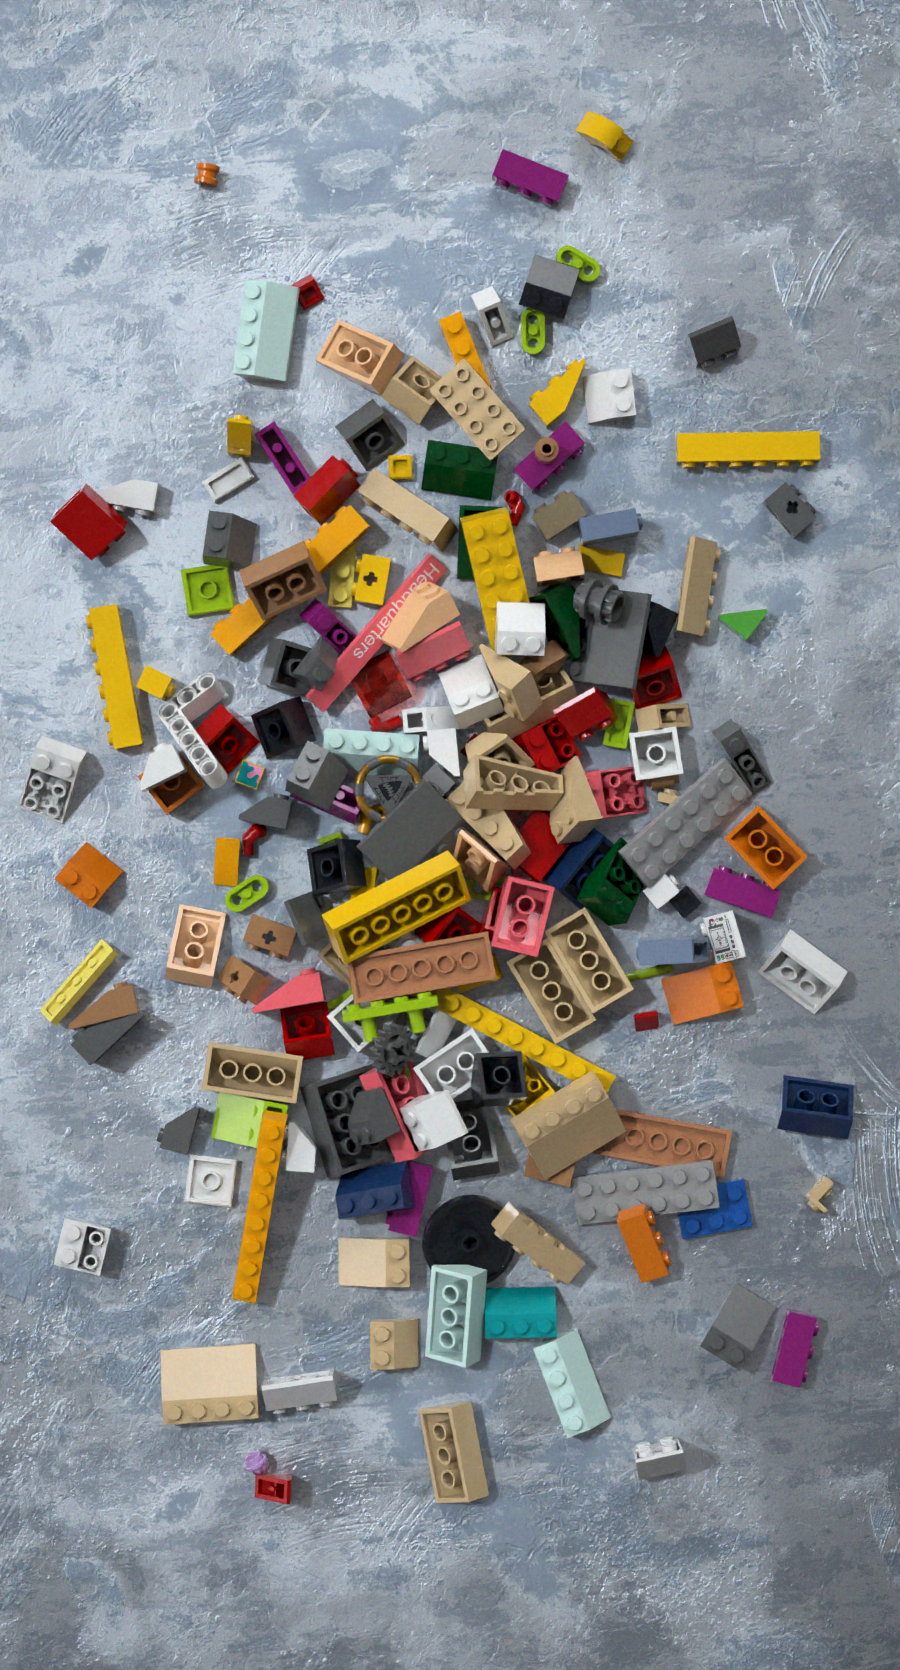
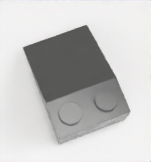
M271 637L258 683L305 697L311 689H308L292 673L311 648L284 639Z
M311 891L284 902L302 946L329 936L322 918L321 908L325 906L320 896H313Z
M142 1011L92 1026L88 1029L82 1027L73 1035L72 1038L75 1041L70 1045L89 1065L95 1064L147 1014Z
M473 1099L454 1102L468 1133L447 1143L453 1181L500 1173L490 1108L474 1107Z
M735 1282L698 1341V1344L741 1371L776 1307Z

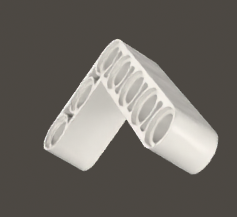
M208 672L200 675L164 702L158 709V716L201 777L211 788L216 789L226 783L227 773L191 724L192 721L218 703L225 695V689L214 674Z

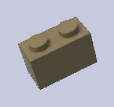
M564 490L554 497L555 502L548 506L544 503L533 510L535 514L532 515V520L546 542L575 525L579 518L587 517L586 511L573 491L567 493Z

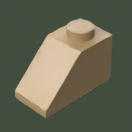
M687 703L656 704L635 710L638 732L669 727L680 729L691 726Z

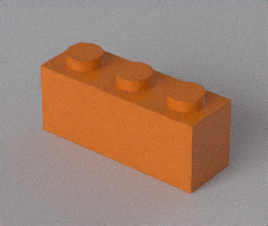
M645 1203L618 1211L617 1223L641 1283L668 1276L669 1266L672 1265L669 1252H664L662 1245H664L661 1232H656L654 1225L656 1221L653 1212L647 1210Z

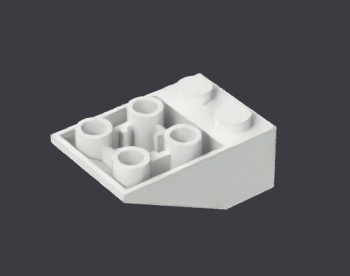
M42 736L35 746L18 808L63 823L87 751Z
M668 1436L659 1439L660 1442L650 1444V1441L637 1443L636 1448H632L638 1479L642 1480L686 1470L683 1449L679 1439Z

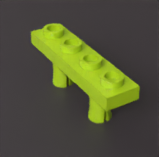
M431 991L417 993L418 997L408 998V995L393 997L394 1001L384 1002V999L370 1001V1005L362 1007L360 1003L350 1004L346 1006L347 1009L342 1010L343 1021H361L365 1042H370L372 1038L378 1037L375 1018L394 1013H408L412 1033L424 1032L426 1028L422 1010L438 1006L437 993L432 994Z

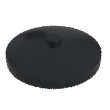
M474 1194L458 1196L442 1204L431 1215L423 1232L422 1251L429 1268L432 1269L433 1265H471L487 1270L486 1284L498 1278L507 1269L515 1253V1250L512 1248L513 1244L507 1240L504 1242L494 1234L496 1229L491 1225L503 1207L491 1198Z

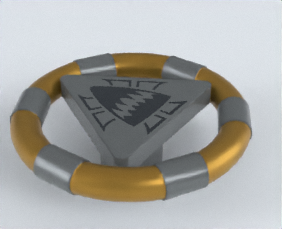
M394 755L375 757L368 761L356 776L354 796L357 805L368 818L380 823L386 815L371 809L364 799V780L366 779L388 815L397 806L411 778L413 780V789H415L422 782L416 768L409 761ZM382 764H395L409 773V775L367 776L370 771Z

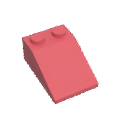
M505 874L491 946L538 957L555 887Z
M315 968L301 970L300 975L295 976L253 1007V1013L326 1000L321 971L316 972Z

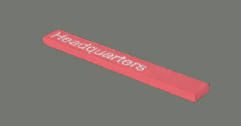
M427 554L337 658L335 672L321 691L311 689L305 695L320 711L325 712L384 644L381 638L408 595L415 591V588L423 582L429 581L435 584L447 571L432 554Z

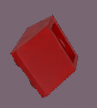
M557 717L513 738V741L534 761L535 765L531 768L553 772L565 766L574 756L582 757L573 738H571Z

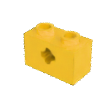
M363 554L362 559H357L355 573H359L358 583L353 582L351 596H355L356 603L379 607L384 605L391 558ZM370 574H373L374 579H377V582H373L372 586H368L367 581H364L365 578H369Z
M147 665L136 685L140 690L165 702L167 697L171 698L177 688L174 684L176 680Z

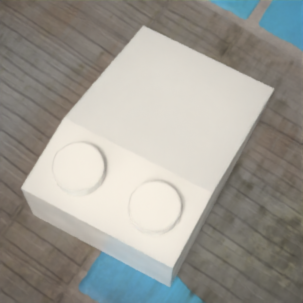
M481 653L437 671L460 729L504 712Z

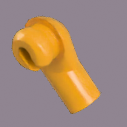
M380 804L370 807L378 813L386 815ZM363 812L357 832L369 834L371 823L374 821Z

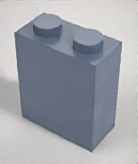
M635 508L579 518L577 522L580 542L584 546L637 537L640 532L639 530H642L643 527L641 513L636 514Z
M709 937L640 941L636 949L639 966L710 961Z

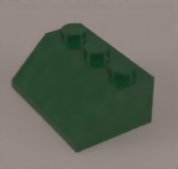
M428 440L421 490L491 501L498 455L493 460H489L478 447Z

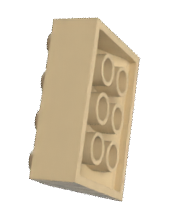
M593 1071L510 1119L544 1180L626 1132L608 1094Z
M255 1343L160 1350L163 1425L259 1418L260 1403Z

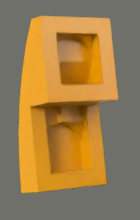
M216 837L214 885H238L241 839Z

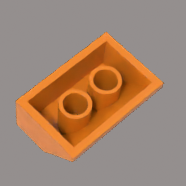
M759 804L724 837L773 890L808 858L803 850Z

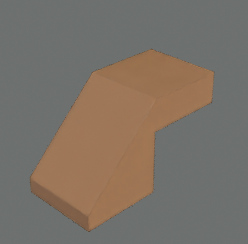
M551 640L545 644L544 656L527 655L519 665L531 671L537 684L544 673H557L569 655L556 640Z

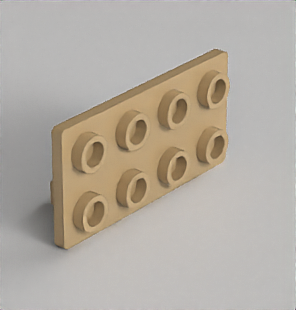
M462 359L430 388L433 396L489 460H493L525 431V427L465 359Z

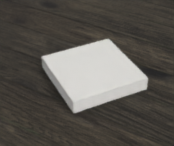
M190 1154L184 1202L232 1207L238 1160Z

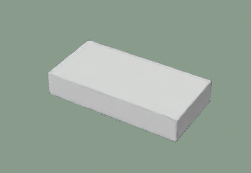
M241 457L202 481V484L215 503L255 477Z

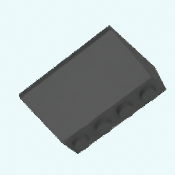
M619 590L623 592L625 598L622 614L617 621L609 622L607 625L596 623L594 617L591 620L579 618L580 656L572 660L570 667L571 681L594 686L636 689L652 594Z
M424 779L356 847L390 880L447 850L452 855L455 851L459 832L465 830L473 834L475 830Z
M372 1064L300 1086L327 1178L340 1176L394 1157L386 1138L377 1143L357 1146L349 1134L350 1129L347 1124L356 1094L365 1090L359 1076L373 1069Z

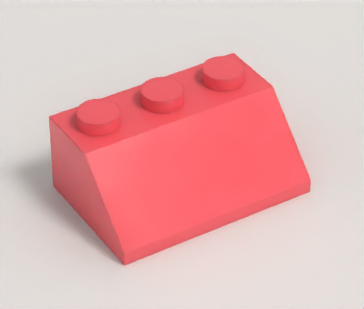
M457 621L425 637L404 652L396 651L394 653L407 681L412 679L413 682H417L425 678V672L431 669L437 672L447 667L446 662L454 658L457 662L468 657V651L471 650V646L460 622Z

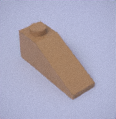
M127 981L113 984L114 989L107 991L68 1025L69 1030L139 1013L140 1008L134 984L128 986Z

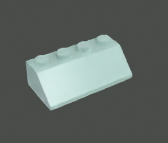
M245 279L233 374L244 379L287 382L300 288L269 281Z
M325 728L323 748L329 750L349 769L345 777L348 779H356L358 772L368 761L382 755L401 757L409 761L418 771L420 735ZM382 764L370 771L367 776L409 775V773L395 764Z
M471 1265L432 1266L425 1357L464 1368L480 1361L487 1281L486 1269Z
M577 1328L533 1345V1350L567 1438L588 1431L611 1418Z

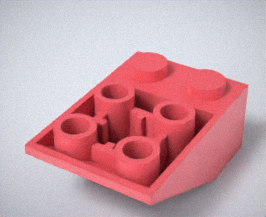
M633 766L585 772L603 819L648 812L643 780L636 781Z

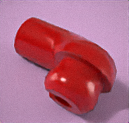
M509 490L505 493L504 500L511 510L509 515L511 524L518 526L525 509V504L518 492Z
M399 715L384 722H381L379 716H375L368 721L372 732L388 733L403 726Z
M254 824L243 834L242 856H254V842L259 837H265L267 832L264 825Z

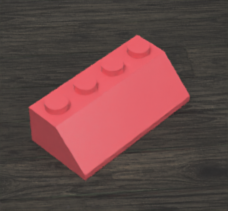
M413 1061L406 1062L410 1071L409 1080L405 1076L404 1068L401 1074L394 1073L393 1076L386 1079V1075L377 1072V1068H373L359 1076L365 1090L382 1087L401 1131L386 1138L396 1163L416 1159L429 1151H419L399 1110L416 1097L427 1095L419 1076L413 1069L415 1067Z

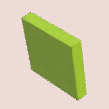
M207 565L181 569L188 617L230 611L235 606L229 567Z

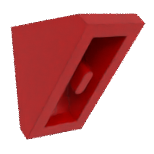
M266 1473L256 1475L255 1498L290 1504L293 1475Z

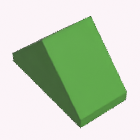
M767 609L720 614L718 621L742 640L746 641L767 615Z

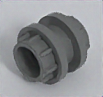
M595 578L580 583L573 598V607L575 612L579 613L580 618L591 620L594 617L596 623L601 625L617 621L622 614L625 603L623 592L619 591L617 585L608 583L603 587L602 581Z

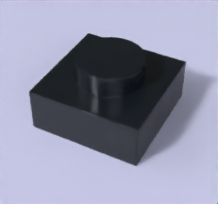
M687 885L669 900L683 919L702 904Z

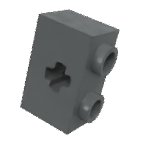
M785 482L765 499L763 504L791 537L795 538L817 518L814 515L816 510L809 502L804 503L800 499L799 495L801 493L793 484L788 485ZM788 503L790 504V506L792 504L796 505V509L794 510L796 514H793V512L789 514L786 511L788 509Z

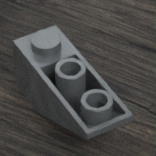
M732 719L712 731L726 757L752 792V796L772 783L742 730Z

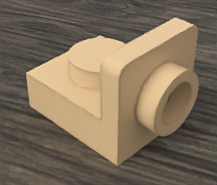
M825 1175L821 1177L805 1196L810 1200L807 1204L815 1212L818 1213L821 1210L826 1214L828 1209L819 1202V1199L822 1198L824 1200L832 1192L833 1188L831 1186L834 1183Z

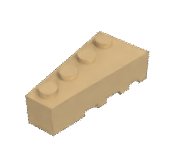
M373 468L358 490L363 497L361 499L362 502L371 508L377 506L381 509L380 514L390 521L394 518L400 523L399 526L408 533L414 532L418 535L420 541L428 546L431 544L442 553L459 530L450 518L375 468Z
M476 754L473 755L463 771L465 809L552 811L564 794L563 776L561 774Z
M464 782L445 799L514 870L531 854L506 809H465Z
M510 1202L505 1205L491 1223L496 1229L494 1234L504 1242L507 1240L513 1244L512 1248L522 1256L524 1254L528 1255L531 1258L530 1262L540 1270L542 1267L548 1270L549 1273L547 1275L557 1283L563 1281L568 1285L585 1264L580 1256Z

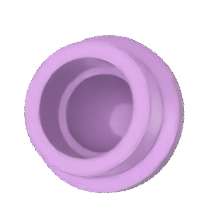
M260 1450L252 1452L244 1460L247 1471L254 1475L264 1474L269 1466L267 1456L262 1454Z

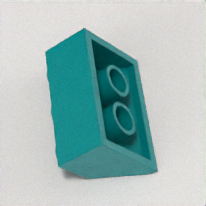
M555 1286L486 1288L484 1307L485 1339L557 1337Z

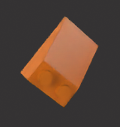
M732 961L709 965L661 979L673 1025L744 1007Z

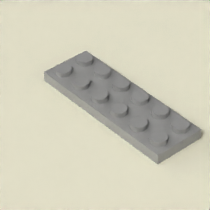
M722 757L618 852L641 882L649 888L751 796L752 792L727 759Z
M713 1159L572 1177L578 1225L616 1221L618 1211L644 1203L647 1210L652 1211L654 1216L720 1208Z

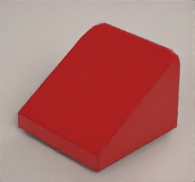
M311 274L291 285L300 288L298 301L304 310L325 299Z
M656 1010L635 1013L633 1015L637 1032L657 1029L659 1027L658 1012Z

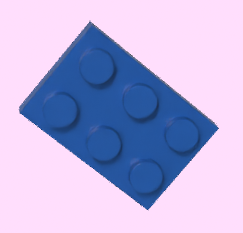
M744 1179L717 1183L720 1208L677 1213L682 1239L753 1226Z

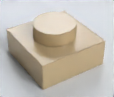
M664 788V792H658L656 801L671 804L679 797L677 796L678 791Z

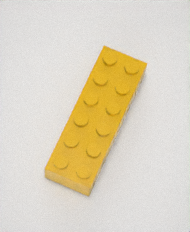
M507 507L460 518L490 648L494 651L497 602L530 603Z
M447 850L322 914V918L334 951L346 965L471 901L461 866Z

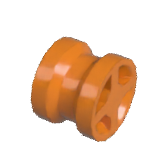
M197 163L196 169L198 174L194 177V183L206 187H217L218 181L216 176L220 172V167L210 163Z

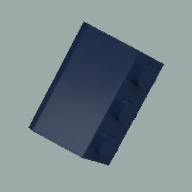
M593 828L582 841L569 844L543 879L581 910L585 906L577 898L583 884L614 844Z
M783 1075L777 1129L848 1139L853 1122L854 1085Z
M408 1161L359 1169L341 1175L335 1195L339 1220H352L415 1208Z

